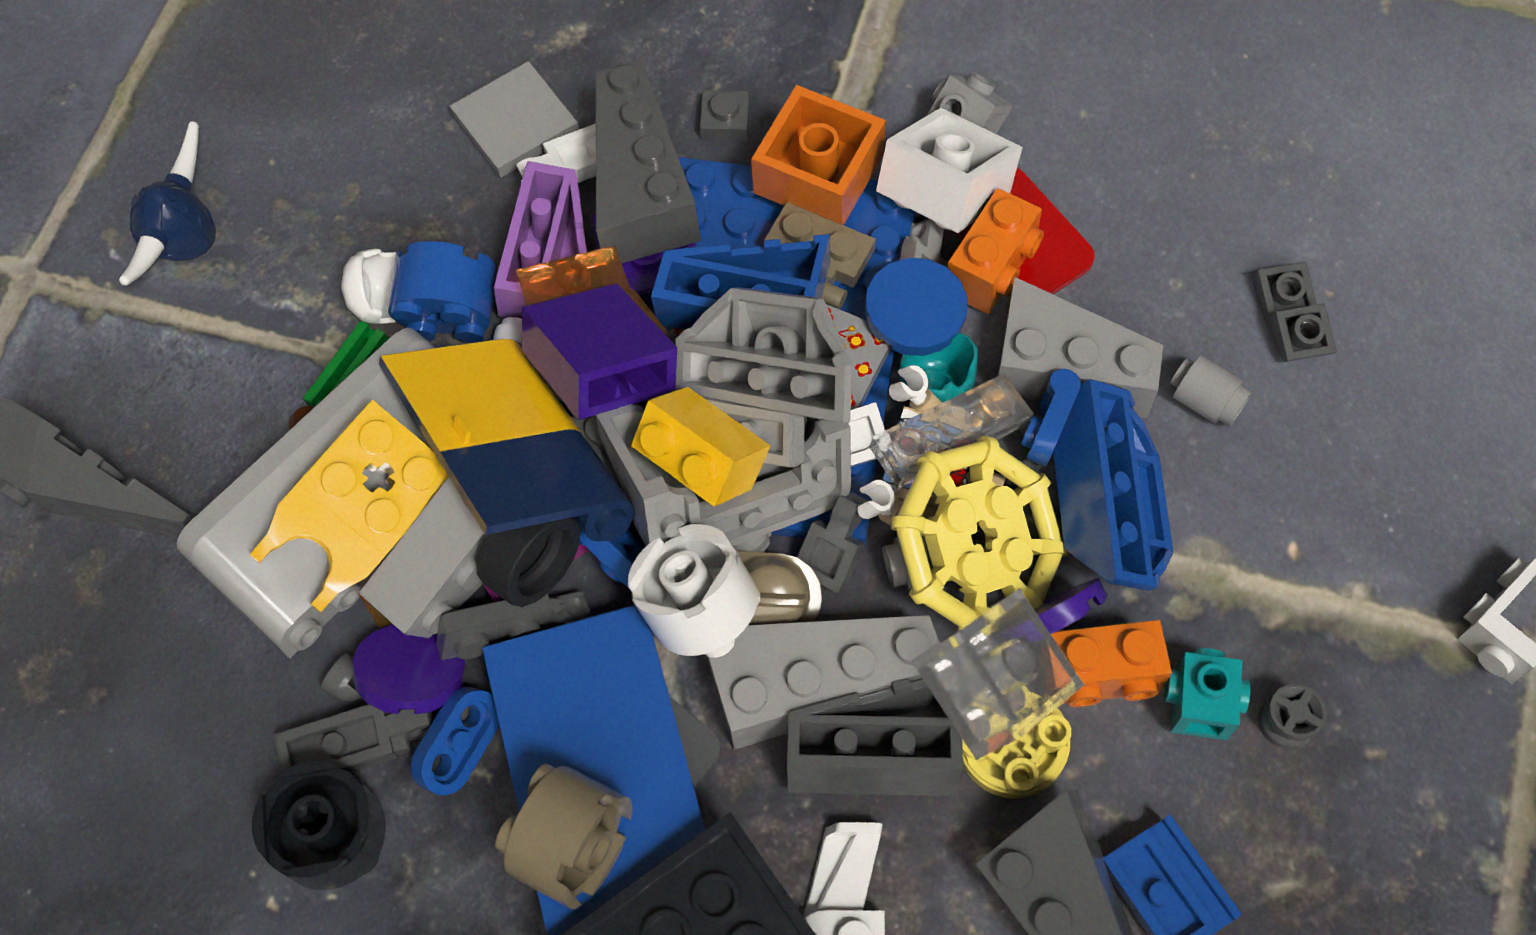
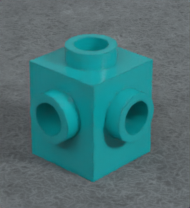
M1211 648L1194 649L1191 653L1185 652L1176 667L1171 669L1172 674L1164 685L1163 690L1164 702L1172 703L1170 733L1226 741L1240 726V713L1245 714L1247 712L1250 700L1249 680L1242 679L1241 659L1226 658L1224 652Z

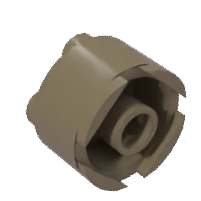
M543 764L538 768L530 781L528 788L529 797L522 806L518 816H511L502 825L496 838L495 847L497 850L505 853L504 868L508 875L564 906L576 909L581 906L576 897L582 891L592 896L612 870L626 839L624 835L617 832L622 816L631 821L633 806L630 798L568 766L563 765L554 768L548 764Z

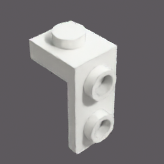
M1536 556L1529 563H1526L1519 557L1497 579V582L1504 589L1495 599L1485 593L1464 615V618L1471 625L1457 639L1477 655L1480 664L1487 671L1496 676L1503 677L1511 684L1536 666V643L1500 614L1536 575Z

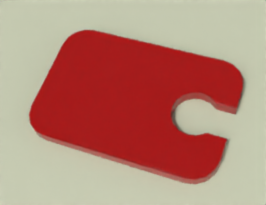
M1017 167L1010 194L1042 208L1039 230L1044 231L1043 239L1035 255L1031 259L1026 257L1020 266L1018 279L1054 295L1085 275L1092 268L1095 259L1094 250L1031 179ZM974 222L959 233L954 232L961 242Z

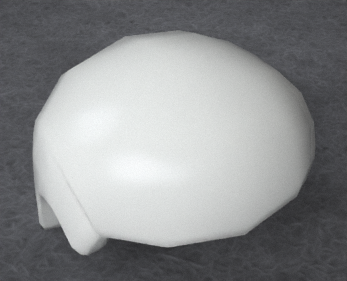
M381 249L359 251L349 258L343 268L341 291L346 306L363 322L370 324L396 322L388 314V306L397 252H381Z

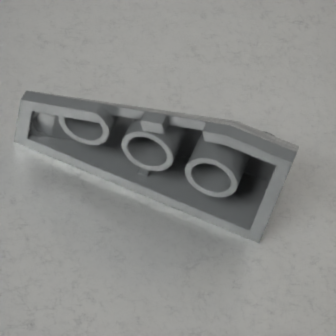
M5 396L0 400V481L2 482L0 493L16 505L24 508L30 501L48 513L175 538L179 537L184 527L193 519L188 513L138 480L130 477L125 484L122 483L125 477L104 461L103 457L89 448L83 453L76 445L60 435L62 433L60 429Z

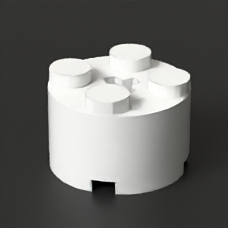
M703 524L686 525L677 528L680 533L679 536L665 543L659 537L641 551L630 569L628 586L632 591V600L659 642L667 650L684 656L706 654L710 658H717L725 655L733 648L735 638L744 631L752 620L761 596L734 546L721 530Z

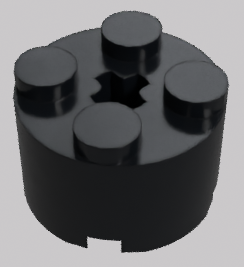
M314 760L298 763L280 773L275 778L277 781L266 795H261L252 818V834L256 848L275 870L297 884L315 890L336 889L354 882L376 867L385 839L386 822L380 802L371 790L346 769L329 761ZM327 817V823L323 825V818ZM321 828L319 833L313 834V830Z

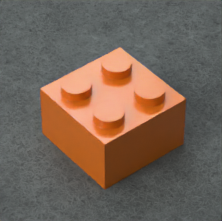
M796 85L751 158L753 193L784 206L786 202H789L844 225L884 155L886 120Z

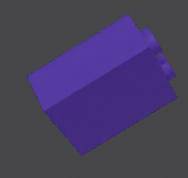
M617 283L522 307V351L578 420L675 391L677 347Z

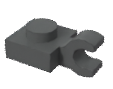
M850 492L848 497L839 496L829 523L822 520L811 523L798 554V558L813 569L820 585L837 594L846 590L866 544L852 535L863 520L858 514V506L869 500L853 492Z

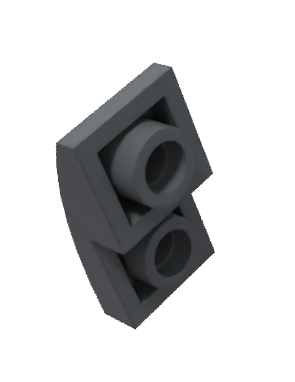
M1306 262L1260 269L1252 275L1267 327L1284 363L1331 355L1337 352L1325 303H1316Z

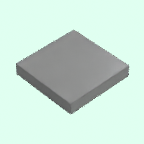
M529 61L450 105L453 117L500 178L516 170V164L530 157H538L545 153L543 143L579 130L576 119Z

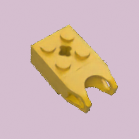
M372 399L278 504L268 534L249 556L260 564L271 551L280 548L288 541L301 538L310 539L319 544L327 553L329 570L320 593L310 605L320 613L340 591L368 577L406 533L449 476L433 450ZM365 469L373 472L378 469L384 471L388 476L385 481L390 484L388 492L380 487L373 493L367 490L363 484L368 480V477L363 475L362 472Z

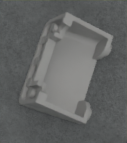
M630 404L596 415L599 435L622 491L634 507V520L645 546L659 537L665 543L680 535L677 528L692 524H703L718 528L725 534L731 544L735 546L828 512L834 508L840 495L847 497L850 492L851 427L848 423L807 417V426L804 433V463L796 467L763 463L752 490L713 507L631 446L645 411L643 407Z

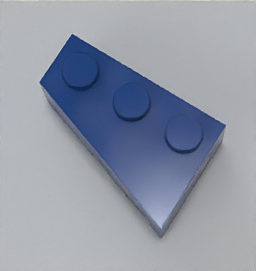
M830 234L814 235L813 241L781 244L780 239L764 240V246L731 249V244L664 250L651 295L657 325L683 330L691 328L708 308L730 288L736 287L822 298L830 266Z

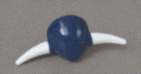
M196 122L188 124L179 155L165 180L157 181L145 188L143 187L138 195H134L132 198V205L129 210L130 230L135 243L138 245L130 264L119 278L122 285H129L142 276L157 258L174 261L194 259L207 253L215 242L216 227L212 216L199 198L191 192L198 150L199 125Z

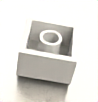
M939 108L887 139L876 191L894 200L898 206L912 209L933 220L937 226L959 233L976 221L997 188L1008 193L1011 192L1023 147L943 108Z

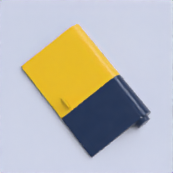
M498 339L380 356L379 365L485 535L575 517L587 537L596 542L612 541L626 533L634 518L635 510L632 503L550 387L539 375L538 370L527 360L518 342L512 339Z

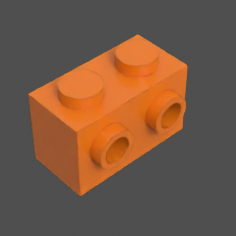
M999 188L996 189L948 262V269L962 283L967 295L968 305L989 315L1002 295L1008 296L1012 290L1014 277L1018 278L1020 266L1026 257L1031 259L1035 255L1043 239L1044 231L1039 230L1042 208Z
M1160 620L1054 632L1047 636L1041 652L1049 699L1055 705L1069 704L1070 707H1086L1095 705L1104 699L1124 697L1127 701L1149 699L1160 693L1172 674Z

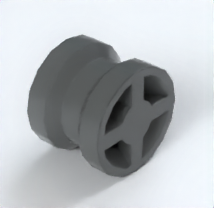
M1303 684L1285 685L1280 687L1262 707L1259 716L1260 729L1265 738L1273 745L1282 749L1296 750L1305 746L1325 726L1327 719L1326 704L1321 695L1311 687ZM1283 712H1285V715L1287 717L1286 723L1285 719L1283 718Z

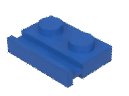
M1171 814L1104 857L1105 861L1103 862L1111 882L1148 935H1213L1242 915Z

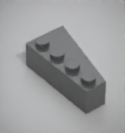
M643 60L595 72L596 232L605 268L701 241L695 201Z

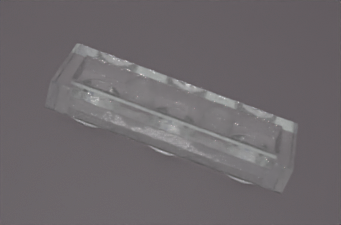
M1002 374L873 436L869 448L894 485L899 489L913 482L919 469L917 460L925 452L934 451L939 453L978 442V438L981 436L993 437L998 440L1028 425L1034 413L1007 376Z

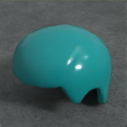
M960 332L952 340V343L942 351L925 356L902 355L899 370L908 366L922 368L928 378L927 389H930L946 406L964 399L972 391L977 375L978 348L969 336ZM899 375L900 382H903L908 386L906 380Z

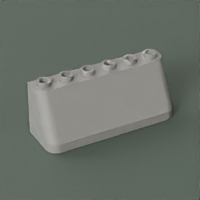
M412 328L402 329L389 338L184 527L177 539V550L289 659L297 651L310 647L319 638L322 627L338 612L347 610L360 597L359 592L392 549L367 578L340 591L320 613L310 605L320 593L329 570L327 553L319 544L310 539L301 538L288 541L280 548L271 551L260 564L249 555L268 534L278 504L372 399L431 448L379 365L381 355L435 348ZM365 469L362 472L363 475L368 477V480L363 484L367 490L373 493L380 487L388 492L390 484L385 481L388 476L384 471L378 469L373 472Z

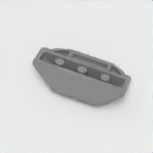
M740 287L730 288L700 316L691 328L685 329L676 338L677 367L675 391L689 387L702 397L838 423L850 422L852 363L823 298Z

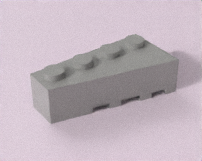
M930 615L748 625L735 638L734 646L728 653L717 658H710L706 655L734 750L788 734L790 711L857 692L859 697L892 688L893 682L907 678L910 679V682L942 674L943 668L948 667Z

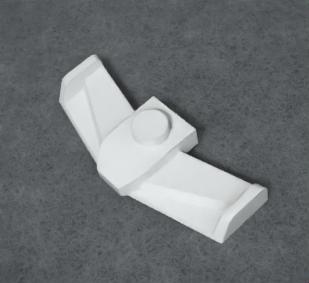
M839 822L825 828L803 917L816 935H885L884 911H863L882 832V823Z

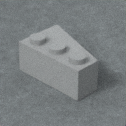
M1014 277L996 388L1003 396L1040 401L1053 372L1058 369H1068L1078 375L1081 386L1085 381L1092 379L1129 390L1135 402L1132 408L1140 418H1147L1159 389L1163 345Z
M449 477L359 592L362 597L405 635L430 638L433 634L438 633L442 614L456 611L483 584L477 575V559L487 535L481 530Z

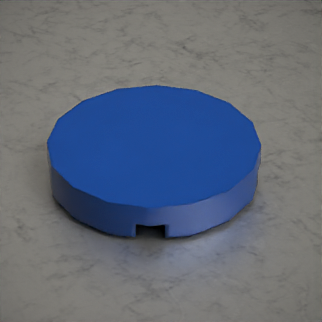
M905 258L889 263L874 275L866 291L864 316L871 333L879 341L882 339L885 343L892 345V350L903 355L925 356L942 351L960 333L967 317V295L961 281L947 267L929 259Z

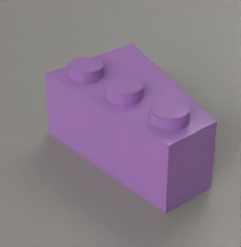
M527 161L494 285L498 317L501 318L516 317L522 319V307L592 290L576 169Z

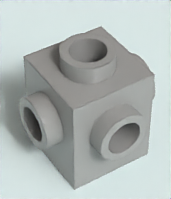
M971 72L969 75H950L949 78L944 79L932 95L931 101L933 106L927 115L939 108H943L997 134L1013 105L993 92L996 85L992 81L976 72Z

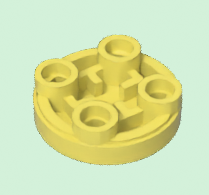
M1013 681L1001 682L994 688L988 689L974 698L962 715L963 768L973 782L991 794L1012 799L1036 795L1054 783L1067 762L1070 751V724L1064 718L1059 708L1042 693L1029 687L1020 686Z

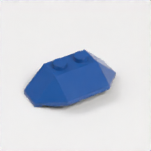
M1089 379L1082 384L1053 450L1064 548L1108 583L1151 591L1158 587L1159 578L1166 570L1174 553L1160 456L1145 423L1132 408L1135 402L1130 391Z

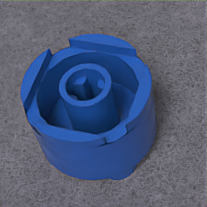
M422 241L408 244L406 254L403 255L400 249L396 253L388 314L393 320L406 328L414 329L428 341L434 340L436 333L454 334V338L462 342H482L484 340V333L490 326L497 266L491 258L480 252L478 261L463 256L464 246L453 243Z

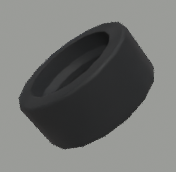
M571 517L487 535L477 559V575L481 582L511 605L525 607L537 602L556 586L574 560L580 544L581 533L577 520Z

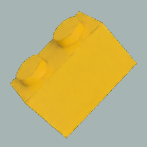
M689 387L648 400L631 444L634 449L713 507L752 490L771 447L770 444Z

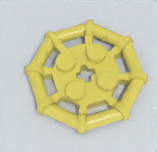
M981 436L975 443L939 453L934 451L925 452L917 460L919 469L898 516H894L891 519V530L897 531L912 585L909 595L915 604H925L962 628L967 638L983 640L989 632L1001 629L1043 605L1062 556L1068 555V551L1064 548V542H1062L1048 492L1051 482L1045 473H1036L999 446L998 440L993 437ZM970 466L971 483L956 487L950 473ZM994 469L1019 487L1012 490L1007 486L999 487L992 482ZM932 492H934L937 496L935 504L940 503L935 516L925 519L922 515ZM1028 503L1030 504L1039 539H1031L1023 511V506ZM977 524L985 533L986 542L984 548L980 544L974 545L971 539V535L977 532ZM921 536H924L933 565L932 570H930ZM1033 556H1039L1026 586L1019 579L1021 572L1030 567ZM954 581L962 587L958 590L964 593L963 603L943 590L946 582ZM1001 589L1009 602L988 609L986 593Z

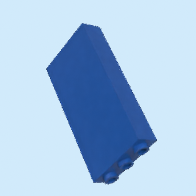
M635 605L482 647L519 812L529 797L528 788L530 781L538 768L543 764H548L554 768L563 765L568 766L630 798L633 806L631 821L622 816L617 832L624 835L626 839L612 870L592 896L582 891L576 897L581 906L576 909H570L537 891L547 935H562L705 831L653 633Z

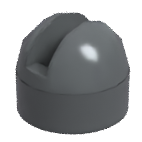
M348 653L343 654L329 670L321 685V690L343 702L354 701L361 697L353 689L355 687L352 669L353 656Z

